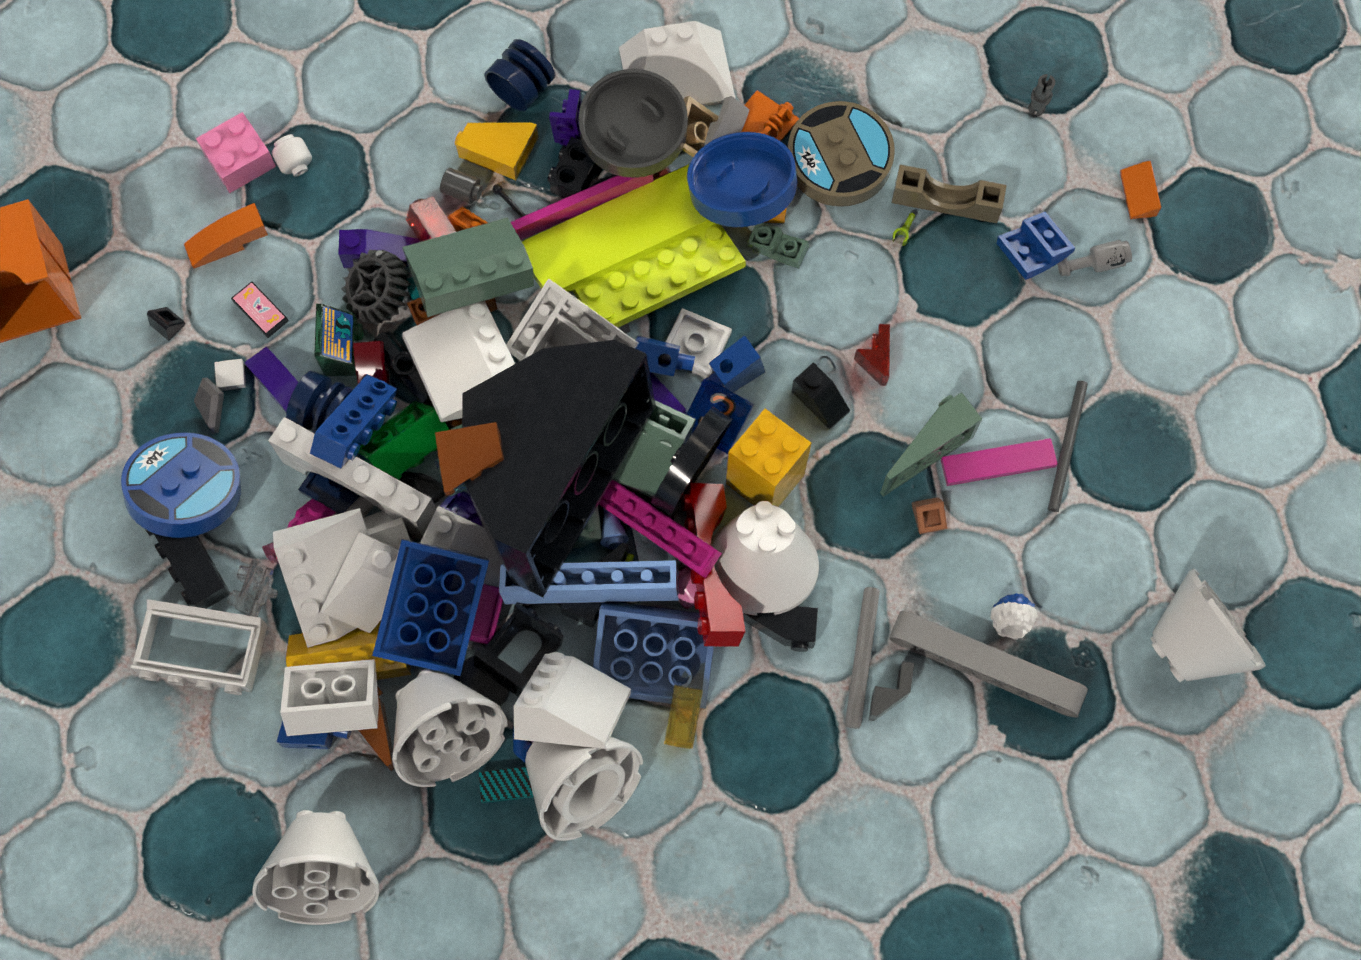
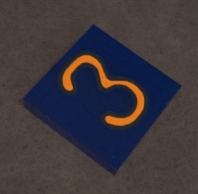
M706 377L686 415L696 419L692 433L712 407L732 418V423L717 448L728 454L737 441L755 404Z

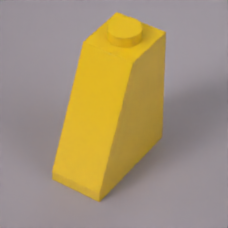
M467 123L464 130L459 131L455 139L458 156L516 181L539 138L537 124Z

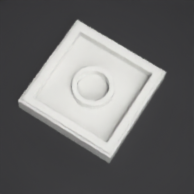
M682 308L666 342L679 345V353L695 356L692 372L708 377L713 373L709 363L723 352L732 329ZM660 355L661 359L670 362L671 357L669 355Z

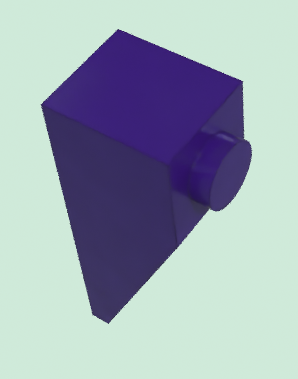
M369 229L339 230L338 255L343 267L348 268L354 266L353 259H360L361 253L368 254L369 250H385L400 258V261L406 264V267H409L402 247L425 240Z

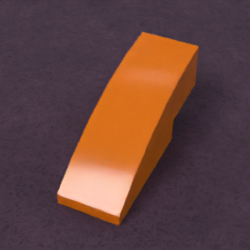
M255 203L208 225L186 241L184 246L194 269L245 250L243 244L265 237L268 234Z

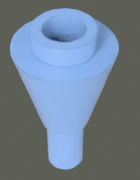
M603 508L604 516L600 544L610 550H614L620 544L626 543L629 538L619 518Z

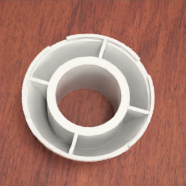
M611 736L605 749L534 741L527 752L525 763L542 829L552 839L567 841L582 837L580 832L591 826L598 829L609 821L627 803L639 784L641 775L638 773L639 765L643 764L640 752L633 745Z

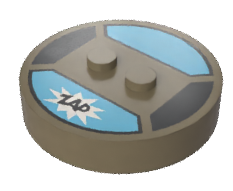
M828 102L810 109L796 122L788 141V149L791 151L796 165L797 187L811 199L830 206H852L867 201L876 195L890 176L895 155L893 137L886 123L872 110L852 102Z

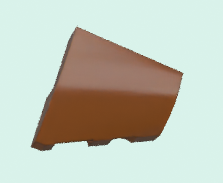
M496 422L435 433L442 483L446 496L455 493L454 488L469 478L473 481L481 475L484 469L494 467L504 460L500 431Z

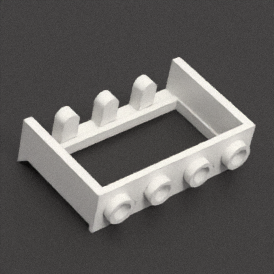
M147 599V611L134 661L130 668L139 674V678L149 681H156L157 677L167 678L168 683L184 686L185 682L196 683L195 687L212 691L214 686L225 688L224 692L234 695H242V691L252 692L268 625L260 617ZM159 616L251 631L241 675L149 661L148 658Z

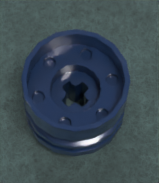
M514 39L501 54L502 59H496L484 73V77L491 90L504 103L513 109L525 112L537 99L538 92H543L547 85L555 78V71L551 63L537 48L521 39Z
M309 371L300 379L291 395L286 418L309 431L312 429V432L315 434L316 430L354 388L345 387L341 382H336L332 385L331 378L316 371Z

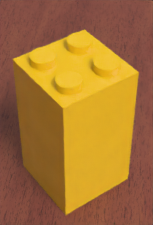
M765 408L729 450L726 485L754 506L761 501H768L772 505L779 507L805 475L811 442Z

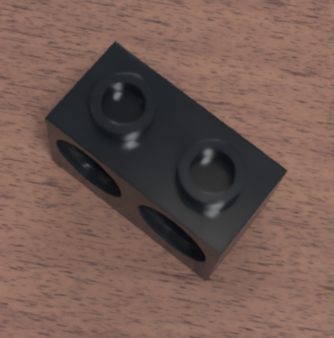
M571 137L568 144L562 146L558 156L559 162L556 167L551 168L547 181L550 183L551 193L562 198H567L587 189L599 167L585 151L582 141ZM575 157L584 158L580 161L573 160ZM564 179H573L570 183L562 182Z

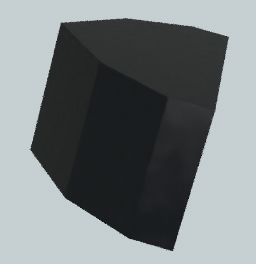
M617 340L543 348L462 393V428L496 422L500 431L504 460L494 467L484 469L479 477L473 481L469 478L464 484L481 523L512 583L540 597H544L655 410L656 404L646 353Z

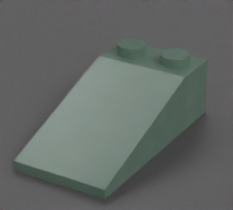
M962 392L955 397L949 395L938 404L939 408L886 475L880 491L883 497L974 437L982 418Z

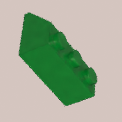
M414 401L383 423L378 431L374 430L367 445L362 444L356 457L399 480L403 472L410 467L413 468L420 465L426 455L432 451H437L435 433L447 431L449 428L445 422L440 421L434 407Z

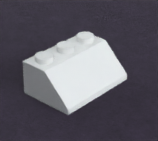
M375 659L285 667L280 713L287 736L378 728L379 702Z

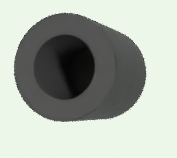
M450 167L445 171L440 183L441 193L472 204L474 200L478 201L483 191L479 178Z

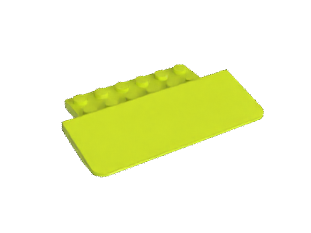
M690 164L522 241L533 267L534 279L541 289L546 281L551 279L567 292L573 291L578 300L617 328L746 267V261L722 225L709 221L695 209L691 201L687 181V172Z

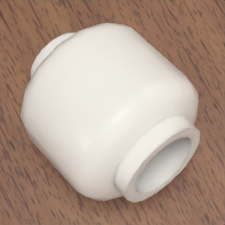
M290 134L278 139L274 143L275 147L272 150V156L282 173H293L294 177L308 171L307 166L312 161V155L302 138L294 137Z

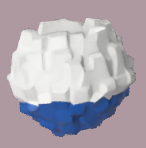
M1015 593L1002 597L994 604L990 618L993 620V627L1000 636H1007L1017 640L1030 632L1038 615L1034 603L1025 597L1024 594Z

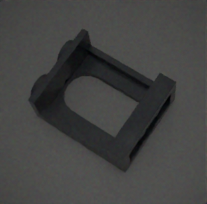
M516 603L513 614L485 648L481 646L474 654L473 665L519 697L544 655L557 652L561 648L564 635L561 634V630L556 625L545 623L538 618L537 613L528 606L523 607ZM525 630L535 632L541 639V648L522 673H519L498 658L519 632Z

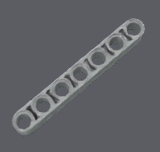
M906 611L899 612L889 637L893 643L1069 717L1077 718L1079 716L1088 691L1084 685Z

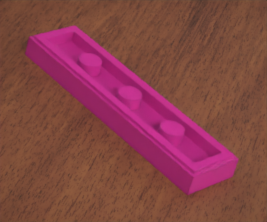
M1051 438L941 458L947 486L1050 469L1058 465Z

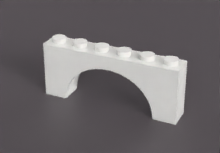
M285 417L268 441L284 464L304 475H307L308 472H314L343 485L371 502L393 520L403 518L410 534L422 540L436 511L432 498L358 457H355L353 461L348 460L340 469L311 455L310 450L315 434Z

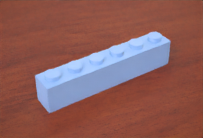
M676 560L563 563L544 597H540L512 583L504 565L500 564L499 593L505 604L679 601V572Z

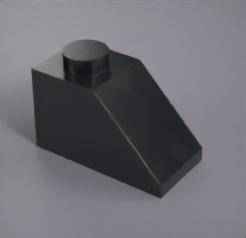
M814 362L793 380L791 392L829 430L850 412L834 382Z

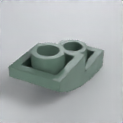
M765 223L755 225L746 243L748 247L762 255L798 269L809 248L807 240L783 234L782 228Z

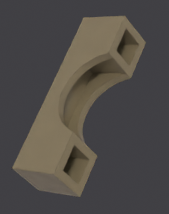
M900 164L891 203L997 223L1003 209L1007 185L983 180L965 186L949 185L931 177L926 169Z

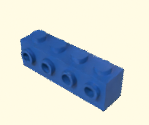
M367 374L316 430L310 454L340 469L348 460L353 461L359 452L360 446L362 444L367 445L374 429L378 431L381 428L385 416L393 414L397 405V401L394 400L397 388Z

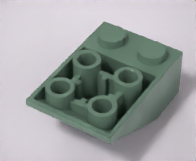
M656 400L655 410L613 479L652 499L672 466L670 462L678 448H681L690 438L696 420Z

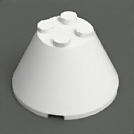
M761 501L755 506L746 509L721 527L711 539V546L722 553L714 565L721 583L742 606L743 613L757 616V613L774 612V615L787 612L806 600L815 587L819 572V560L813 543L786 511L772 505L768 501Z
M1196 569L1190 570L1153 630V636L1150 638L1157 654L1162 659L1166 656L1169 659L1170 670L1179 682L1184 679L1192 681L1264 668L1266 664L1262 657L1247 640L1245 632L1205 580L1201 582L1198 577L1200 574Z
M425 669L418 674L417 678L409 682L404 688L398 690L395 695L397 710L392 761L397 775L410 785L434 787L436 786V781L450 778L454 782L466 777L489 761L499 750L505 739L503 732L505 727L508 726V722L500 706L444 673Z
M303 810L297 813L296 819L291 823L253 882L252 893L255 902L261 909L266 911L268 907L278 912L279 919L299 924L325 925L351 920L352 914L362 909L364 913L369 911L378 900L379 883L343 812L313 813L309 810Z

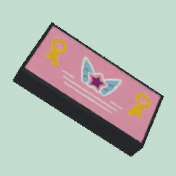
M252 281L231 298L233 303L267 338L289 321Z

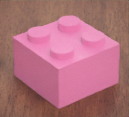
M243 112L196 138L202 152L229 193L276 167L269 150Z

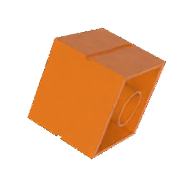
M29 199L0 207V343L81 319L61 242Z

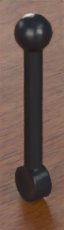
M496 184L493 186V193L500 195L520 217L528 215L503 192L501 185Z

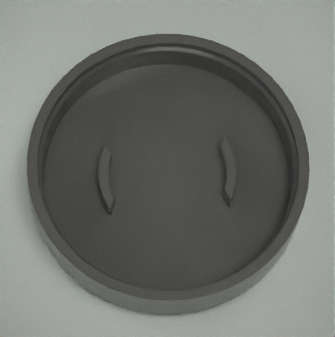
M625 69L610 73L598 80L583 98L579 110L580 137L589 157L599 167L612 174L631 178L655 174L669 166L684 147L688 129V114L685 101L678 89L670 81L654 72L642 69Z

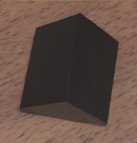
M168 307L147 312L150 326L168 341L185 326V322Z

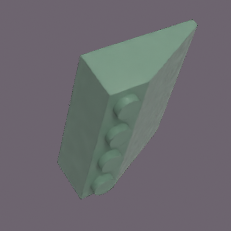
M508 217L402 247L427 317L534 286L532 264L522 241Z

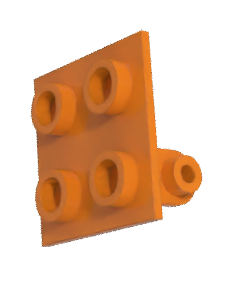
M757 90L744 105L750 110L741 132L766 134L782 141L799 118L793 114L792 110L794 107L789 102L779 105Z

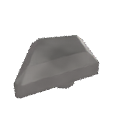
M202 378L194 403L212 434L219 433L224 393L208 378Z

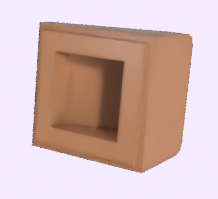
M936 497L912 502L919 534L947 529L944 502L940 498Z

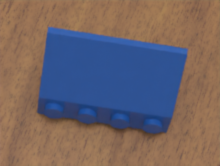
M402 539L372 656L460 676L489 559L457 550Z

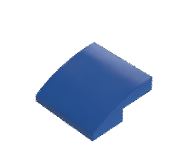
M1046 212L1024 219L1020 228L999 235L996 242L1025 280L1050 269L1075 251L1073 244Z

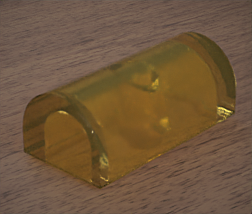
M674 684L664 744L681 748H693L703 689Z

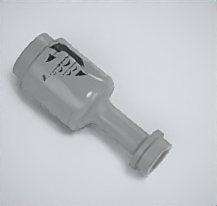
M1116 240L1091 247L1088 256L1070 261L1065 258L1057 264L1061 276H1070V271L1086 267H1093L1095 272H1104L1124 267L1126 263L1132 262V252L1128 241L1121 242Z

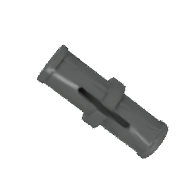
M1044 74L1038 79L1037 86L1032 90L1031 102L1028 106L1031 115L1034 114L1035 110H1038L1036 116L1044 114L1046 105L1050 103L1053 96L1052 90L1056 82L1053 76L1050 75L1048 81H1046L1048 74Z

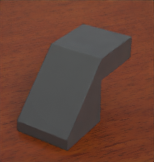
M902 661L899 666L896 689L875 686L872 691L868 720H877L907 698L911 692L914 663Z

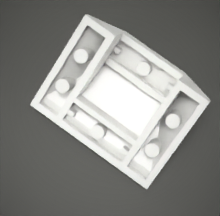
M697 21L647 28L619 47L623 70L642 69L654 72L670 81L678 89L683 99L690 96L703 106L721 104L724 98L729 96L735 98L720 30Z
M548 279L506 346L510 354L521 361L543 348L607 340H617L636 348L639 343L551 279Z

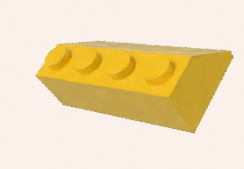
M381 621L371 633L356 628L337 640L312 647H307L303 633L289 635L286 652L287 667L375 659L377 680L411 675L409 664L372 656Z

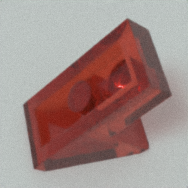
M879 324L876 334L872 333L871 349H856L854 360L881 386L887 385L890 373V324Z

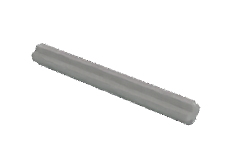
M866 587L863 592L845 726L853 729H859L862 723L880 591L872 587Z

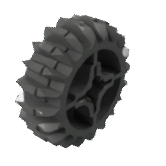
M378 249L369 250L368 254L361 253L360 259H353L354 266L347 268L349 274L343 278L346 281V285L341 288L346 294L342 300L347 303L346 309L352 312L355 318L363 322L382 324L383 321H391L392 315H399L398 307L405 306L403 302L404 297L410 296L406 292V288L411 285L406 280L410 273L405 270L406 264L388 251Z

